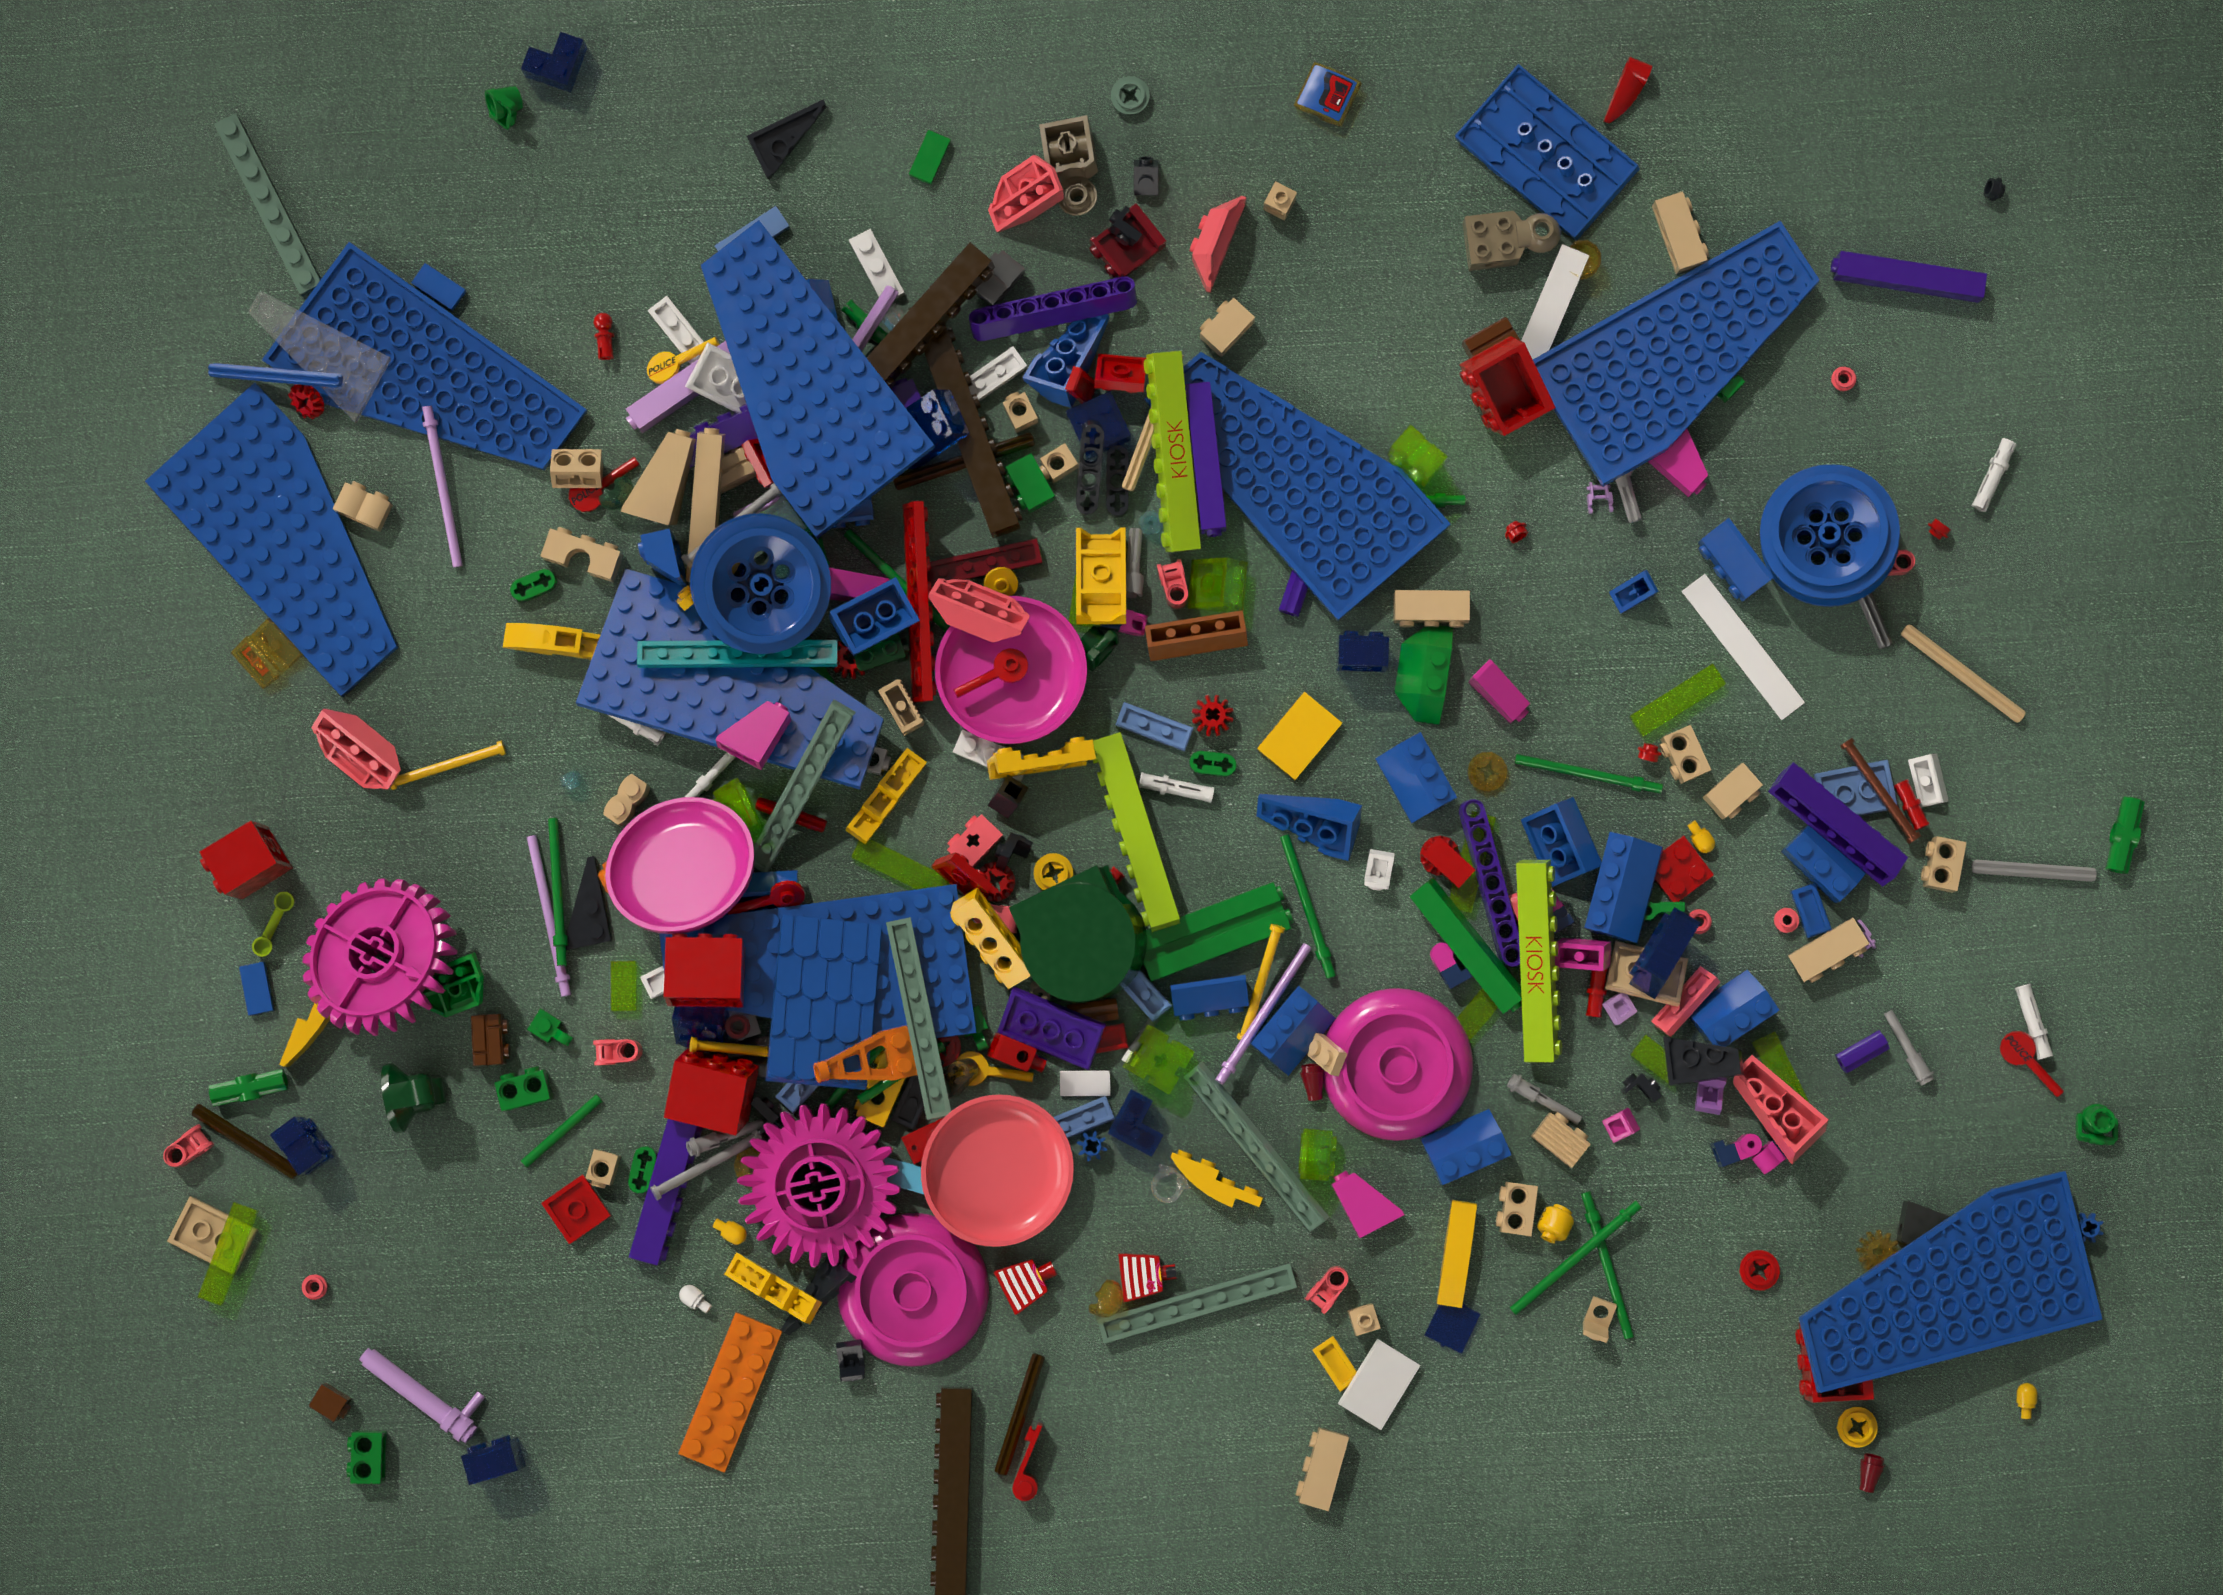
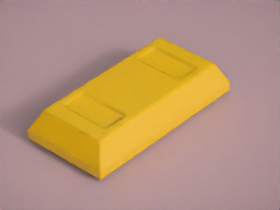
M1332 1336L1312 1350L1341 1392L1349 1386L1357 1371L1334 1336Z

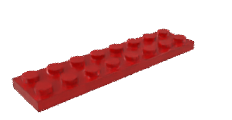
M913 501L903 504L907 598L920 620L909 627L913 702L933 701V696L936 695V683L932 681L935 659L934 656H931L934 635L930 631L929 621H932L933 611L928 603V596L932 588L930 581H927V571H930L929 556L926 557L929 534L925 532L928 510L927 507H924V501Z

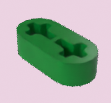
M541 569L515 580L511 585L510 592L517 601L527 602L554 590L557 579L551 571ZM542 575H545L547 578L551 577L547 587L543 584L535 586V583L542 580ZM522 584L524 587L532 585V588L525 591V596L516 594V591L519 590V585Z
M1197 751L1192 754L1189 761L1191 770L1203 775L1228 777L1236 769L1234 757L1224 753ZM1199 756H1204V761L1212 762V764L1203 765L1202 769H1198L1197 764H1194L1193 761L1198 760ZM1223 759H1228V763L1232 764V768H1228L1227 772H1222V767L1214 766V762L1222 763Z
M640 1147L635 1151L628 1180L630 1189L635 1193H645L648 1190L657 1159V1153L651 1147ZM645 1150L649 1151L648 1155L652 1156V1161H647L645 1169H643V1160L639 1159V1155L644 1154ZM641 1171H643V1180L647 1181L646 1186H641V1189H637L634 1179H638Z

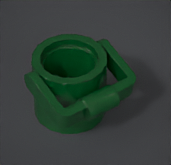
M1094 625L1080 639L1085 650L1088 669L1094 671L1119 644L1118 634L1113 630H1109L1104 634Z

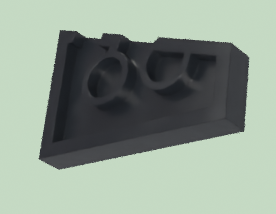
M1663 1036L1670 1086L1744 1075L1742 1054L1739 1049Z

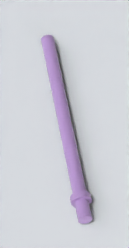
M432 406L422 407L425 419L423 427L427 429L453 568L463 566L436 429L438 421L434 418Z
M532 835L527 837L557 974L555 981L559 983L561 997L571 995L568 982L570 975H567L565 966H557L556 947H553V936H555L554 913L537 836Z
M1303 943L1227 1062L1224 1061L1221 1066L1223 1068L1215 1079L1218 1083L1224 1085L1230 1074L1235 1073V1066L1312 948L1309 945Z

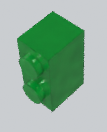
M1032 453L1005 467L1007 474L1004 475V478L1011 488H1016L1019 494L1016 496V500L1022 510L1026 508L1030 514L1055 500V495Z

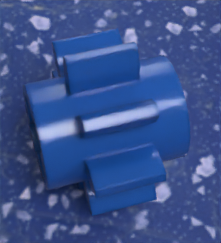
M1094 1131L1093 1137H1088L1084 1132V1142H1077L1078 1145L1083 1147V1150L1078 1154L1086 1153L1088 1155L1087 1161H1090L1091 1156L1094 1155L1100 1160V1150L1107 1151V1148L1101 1147V1142L1105 1141L1106 1138L1104 1137L1100 1140L1096 1138L1097 1131ZM1091 1139L1092 1142L1098 1141L1099 1145L1096 1147V1153L1086 1151L1085 1147L1088 1146L1087 1140Z
M2079 1213L2080 1219L2078 1223L2083 1243L2087 1237L2091 1243H2095V1236L2104 1234L2100 1231V1225L2103 1224V1221L2094 1220L2096 1217L2095 1213H2090L2088 1218H2086L2084 1213ZM2086 1223L2091 1224V1228L2088 1229L2089 1232L2083 1231Z

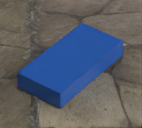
M424 263L411 282L412 285L451 311H454L467 292L464 288Z
M1815 883L1790 891L1807 938L1832 930Z
M259 962L240 966L239 970L248 1016L275 1011L266 963Z

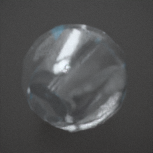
M893 304L880 323L881 328L886 333H889L908 311L902 305Z

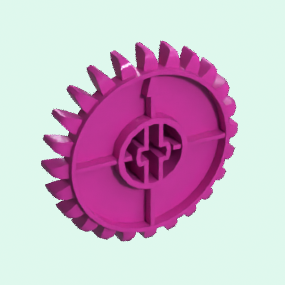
M385 878L378 879L375 882L374 888L364 882L359 884L357 893L352 894L348 890L342 893V901L338 905L330 903L326 907L328 915L325 919L319 918L316 920L314 925L318 930L315 935L309 936L306 944L311 946V952L303 956L302 963L310 969L304 973L303 980L304 983L311 987L308 991V996L312 1002L318 1003V1012L326 1019L330 1015V1021L336 1027L342 1029L346 1021L347 1028L355 1035H359L361 1023H363L369 1033L378 1036V1019H380L384 1026L396 1032L397 1022L395 1013L398 1012L403 1018L414 1023L416 1019L410 1007L413 1001L427 1010L432 1008L428 998L423 994L425 988L434 992L444 993V987L433 978L434 973L453 974V969L439 960V956L456 955L457 950L448 943L440 941V939L457 934L450 926L437 924L450 918L451 915L442 908H434L441 901L432 894L424 895L427 890L417 884L409 886L410 884L402 879H397L392 884ZM377 954H380L381 956L389 959L390 962L386 964L383 961L375 958V956Z
M822 1103L818 1110V1116L813 1117L811 1109L805 1104L801 1105L799 1109L800 1120L796 1121L793 1115L787 1111L780 1113L784 1126L782 1129L775 1124L765 1123L763 1127L770 1137L768 1141L760 1138H752L750 1140V1144L760 1154L758 1157L745 1156L741 1159L744 1165L754 1169L753 1174L737 1178V1183L752 1187V1192L744 1195L738 1201L741 1205H755L756 1210L745 1219L746 1224L763 1221L765 1224L756 1237L758 1241L767 1239L772 1235L777 1237L772 1248L774 1255L780 1253L789 1245L792 1247L790 1262L793 1264L801 1259L804 1252H809L811 1267L819 1265L823 1253H827L831 1265L836 1266L840 1261L841 1249H845L851 1259H855L859 1255L857 1241L860 1240L864 1245L872 1248L875 1245V1240L870 1230L872 1228L880 1232L888 1230L886 1221L880 1216L882 1213L894 1214L897 1211V1207L888 1201L887 1197L888 1195L901 1192L899 1185L888 1182L889 1176L899 1172V1166L893 1164L885 1165L884 1159L893 1152L891 1146L877 1147L876 1143L882 1135L879 1129L868 1134L863 1131L867 1122L866 1117L860 1116L852 1124L848 1122L849 1110L846 1107H842L836 1117H831V1110L827 1103ZM819 1162L829 1165L836 1172L827 1174V1170L818 1169L806 1174L805 1179L797 1181L800 1170L807 1163H809L810 1170L819 1167ZM815 1176H818V1181L839 1178L840 1185L820 1190L821 1195H819L818 1189L801 1193L797 1191V1186L816 1181ZM840 1190L837 1201L829 1208L827 1201L817 1204L818 1209L807 1205L801 1199L809 1197L811 1202H819L832 1195L831 1192Z

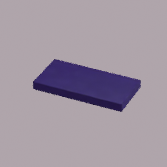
M1013 987L997 1033L1089 1070L1106 1024Z

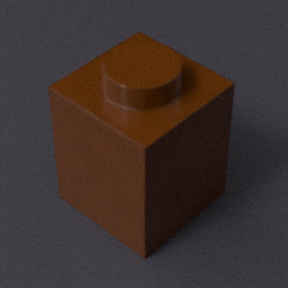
M324 1383L321 1384L309 1407L335 1422L347 1416L352 1407L349 1405L352 1398L330 1384Z

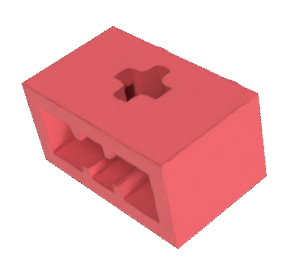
M982 814L978 818L974 815L965 824L967 829L961 836L958 833L955 834L947 843L950 846L947 849L950 854L956 852L964 855L973 868L1004 837ZM978 835L979 846L972 845L969 847L970 842L968 838L970 836L975 838Z

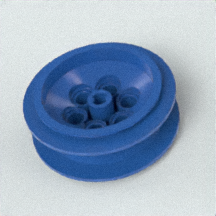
M1818 465L1792 475L1771 495L1761 518V550L1767 569L1773 575L1775 582L1785 592L1808 604L1826 607L1842 606L1868 596L1887 578L1898 554L1900 526L1897 510L1892 499L1875 479L1860 470L1848 466ZM1838 512H1845L1848 518L1840 522L1834 516ZM1814 513H1819L1823 516V520L1819 523H1813L1809 518ZM1852 532H1858L1862 538L1858 542H1852L1848 536ZM1833 534L1834 539L1827 540L1825 535ZM1801 535H1808L1812 540L1810 543L1803 545L1798 542V538ZM1840 554H1847L1850 557V561L1841 564L1836 558ZM1815 555H1821L1825 558V561L1821 565H1815L1811 559Z
M753 513L738 516L724 522L705 538L693 560L690 574V590L698 615L711 633L719 640L743 652L770 654L784 651L797 645L816 629L829 604L831 576L824 553L806 531L780 516ZM758 551H764L767 554V559L763 564H756L754 561V555ZM735 563L744 564L745 570L742 575H733L732 566ZM781 564L788 567L787 575L777 577L775 574L776 567ZM759 577H764L766 583L762 584L760 589L755 588L754 582H758ZM734 588L743 589L744 596L738 601L731 599V592ZM779 589L786 590L787 597L783 602H776L774 599V594ZM756 601H762L765 604V609L760 614L753 613L752 605Z

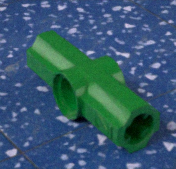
M2122 797L2117 821L2114 822L2109 836L2111 847L2105 869L2115 873L2128 874L2133 851L2136 849L2141 836L2139 825L2145 801L2133 797Z
M277 1069L258 1075L257 1073L236 1077L232 1081L210 1085V1101L213 1107L237 1101H252L260 1099L264 1095L288 1090L287 1075L284 1069Z

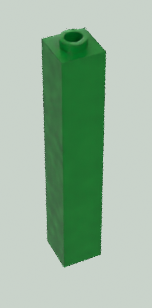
M1432 877L1409 896L1500 1011L1504 1014L1510 1009L1513 1013L1521 1007V986L1437 881Z

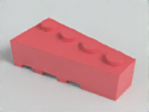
M1751 1055L1743 1063L1744 1075L1735 1076L1733 1084L1789 1162L1793 1164L1826 1132L1829 1119Z

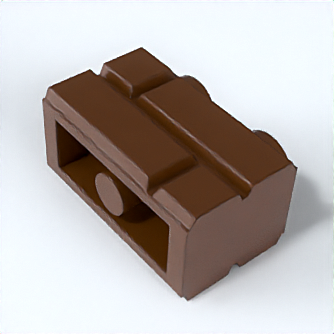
M1504 317L1463 340L1462 347L1470 359L1510 336L1518 340L1520 339L1508 318Z
M504 1014L471 1016L473 1066L507 1064L506 1059H510L511 1056L510 1045L505 1043V1034H509L508 1019H504Z

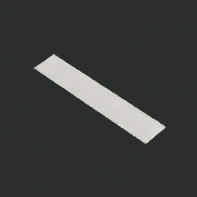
M1563 244L1521 340L1525 343L1532 359L1550 350L1589 258V255Z
M1706 574L1682 591L1781 720L1805 703Z

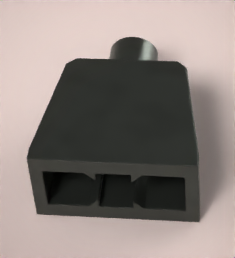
M1904 1200L1897 1232V1241L1908 1245L1950 1216Z

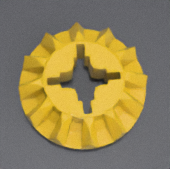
M1057 853L1046 854L1035 864L1034 879L1042 890L1058 884L1052 877L1043 878V876L1050 872L1049 863H1051L1055 870L1064 869L1057 875L1058 883L1073 877L1072 865L1063 855Z
M1855 1406L1846 1409L1838 1417L1836 1428L1840 1439L1851 1447L1860 1448L1869 1445L1875 1439L1878 1425L1876 1418L1869 1410ZM1851 1418L1858 1423L1864 1422L1860 1427L1863 1436L1856 1431L1849 1432L1853 1427Z

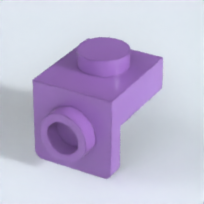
M1727 1078L1698 1082L1695 1111L1720 1115L1722 1111L1723 1090Z

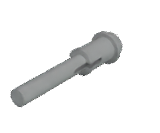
M1890 1010L1885 1013V1018L1908 1057L1906 1061L1917 1078L1915 1080L1916 1083L1919 1082L1922 1086L1933 1080L1932 1074L1934 1072H1930L1921 1053H1917L1894 1011Z
M1513 1074L1507 1087L1510 1088L1511 1092L1515 1091L1531 1102L1534 1100L1552 1111L1560 1113L1576 1125L1580 1122L1582 1116L1539 1092L1540 1088L1522 1079V1075Z
M762 1119L747 1123L736 1136L723 1132L719 1134L712 1132L697 1139L692 1137L690 1141L686 1142L687 1151L690 1156L695 1155L698 1157L702 1152L720 1147V1143L752 1133L754 1130H760L764 1123Z

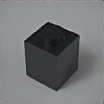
M1007 775L997 787L987 806L1004 817L1009 818L1020 804L1028 787Z

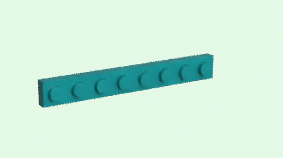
M803 640L787 650L770 654L743 652L730 647L722 641H638L637 666L638 668L838 667V641Z

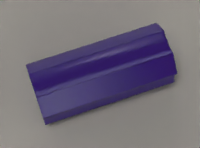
M1293 570L1289 577L1279 611L1299 617L1308 587Z
M1877 1030L1835 1054V1057L1843 1071L1849 1073L1889 1050L1890 1047L1885 1036L1880 1030Z

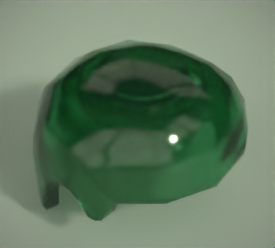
M629 476L615 479V488L611 491L604 488L603 494L598 497V501L603 508L608 510L622 509L634 488Z

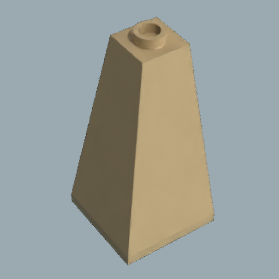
M676 429L675 433H667L622 506L621 512L665 525H677L696 439L690 437V432Z

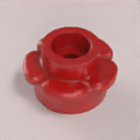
M1936 518L1931 524L1928 523V526L1931 527L1928 532L1939 540L1943 536L1948 538L1947 535L1951 531L1950 528Z
M1518 521L1510 523L1506 527V539H1509L1511 543H1516L1525 538L1528 534L1525 528L1526 523H1519Z
M1644 743L1643 747H1638V758L1657 762L1659 755H1662L1656 745Z

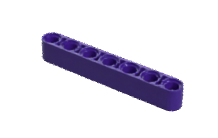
M1119 277L978 308L969 314L972 336L977 341H987L1133 308L1137 303L1135 282L1130 277Z
M1466 800L1459 807V816L1473 868L1475 869L1496 953L1503 965L1518 966L1520 965L1519 933L1485 807L1479 800ZM1469 804H1474L1477 808V815L1473 818L1469 817L1466 813V808ZM1476 828H1480L1484 833V837L1480 842L1473 838V831ZM1483 852H1487L1490 856V863L1486 866L1482 865L1479 861L1480 854ZM1489 876H1493L1497 881V885L1493 890L1488 889L1486 886V879ZM1496 900L1501 901L1503 904V911L1500 914H1496L1492 909V905ZM1503 924H1506L1510 929V933L1506 938H1502L1499 934V928ZM1510 948L1516 952V959L1513 962L1507 961L1505 957L1506 951Z

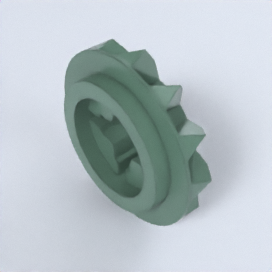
M1134 76L1119 79L1111 90L1112 104L1118 112L1124 113L1127 116L1137 115L1146 108L1150 99L1148 86L1143 80ZM1137 89L1134 95L1136 101L1129 100L1125 103L1126 95L1124 91L1131 93Z

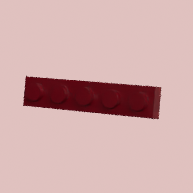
M1037 538L930 562V571H927V581H930L931 588H933L938 578L945 580H970L984 577L988 572L997 567L1016 570L1042 564Z

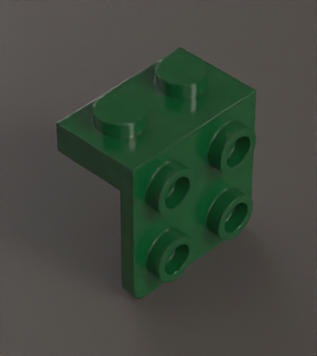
M898 632L854 655L858 670L866 671L896 660L898 663L907 661L906 654L910 653L906 638L901 640Z

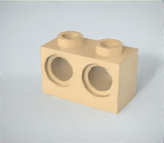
M552 449L550 465L552 488H602V450Z
M1691 725L1660 739L1662 743L1659 744L1663 756L1665 758L1668 757L1672 764L1669 768L1675 781L1679 780L1680 784H1683L1711 771ZM1674 738H1680L1684 742L1683 750L1678 751L1674 749L1672 745ZM1688 760L1694 764L1695 769L1693 773L1684 771V761Z
M1938 836L1928 841L1925 855L1928 856L1927 866H1923L1921 872V880L1924 881L1923 887L1951 893L1958 891L1967 842ZM1942 845L1948 847L1950 851L1947 859L1941 857L1939 853ZM1937 870H1941L1945 874V881L1943 883H1939L1935 879V872Z
M1506 1182L1505 1187L1501 1186L1499 1201L1503 1202L1502 1212L1498 1211L1496 1216V1226L1500 1227L1499 1232L1532 1236L1538 1186ZM1515 1189H1520L1524 1193L1523 1201L1518 1204L1514 1203L1511 1199V1194ZM1512 1214H1517L1521 1219V1223L1517 1228H1511L1508 1225V1218Z

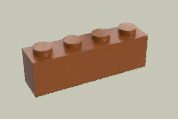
M1243 610L1145 626L1150 661L1248 646Z

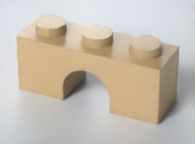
M558 527L557 530H549L541 553V557L544 560L568 567L573 555L580 552L587 553L590 557V565L587 572L591 576L614 583L623 558V554L618 551V546L607 542L602 546L594 543L595 539L592 537L581 535L578 538L571 535L572 531Z

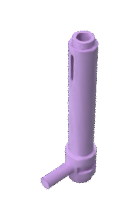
M368 1348L359 1360L363 1362L362 1366L439 1423L440 1428L446 1433H452L453 1438L458 1442L462 1441L466 1444L476 1432L478 1427L474 1425V1421L470 1419V1416L485 1398L479 1392H476L461 1412L456 1407L451 1408L375 1349L371 1350Z

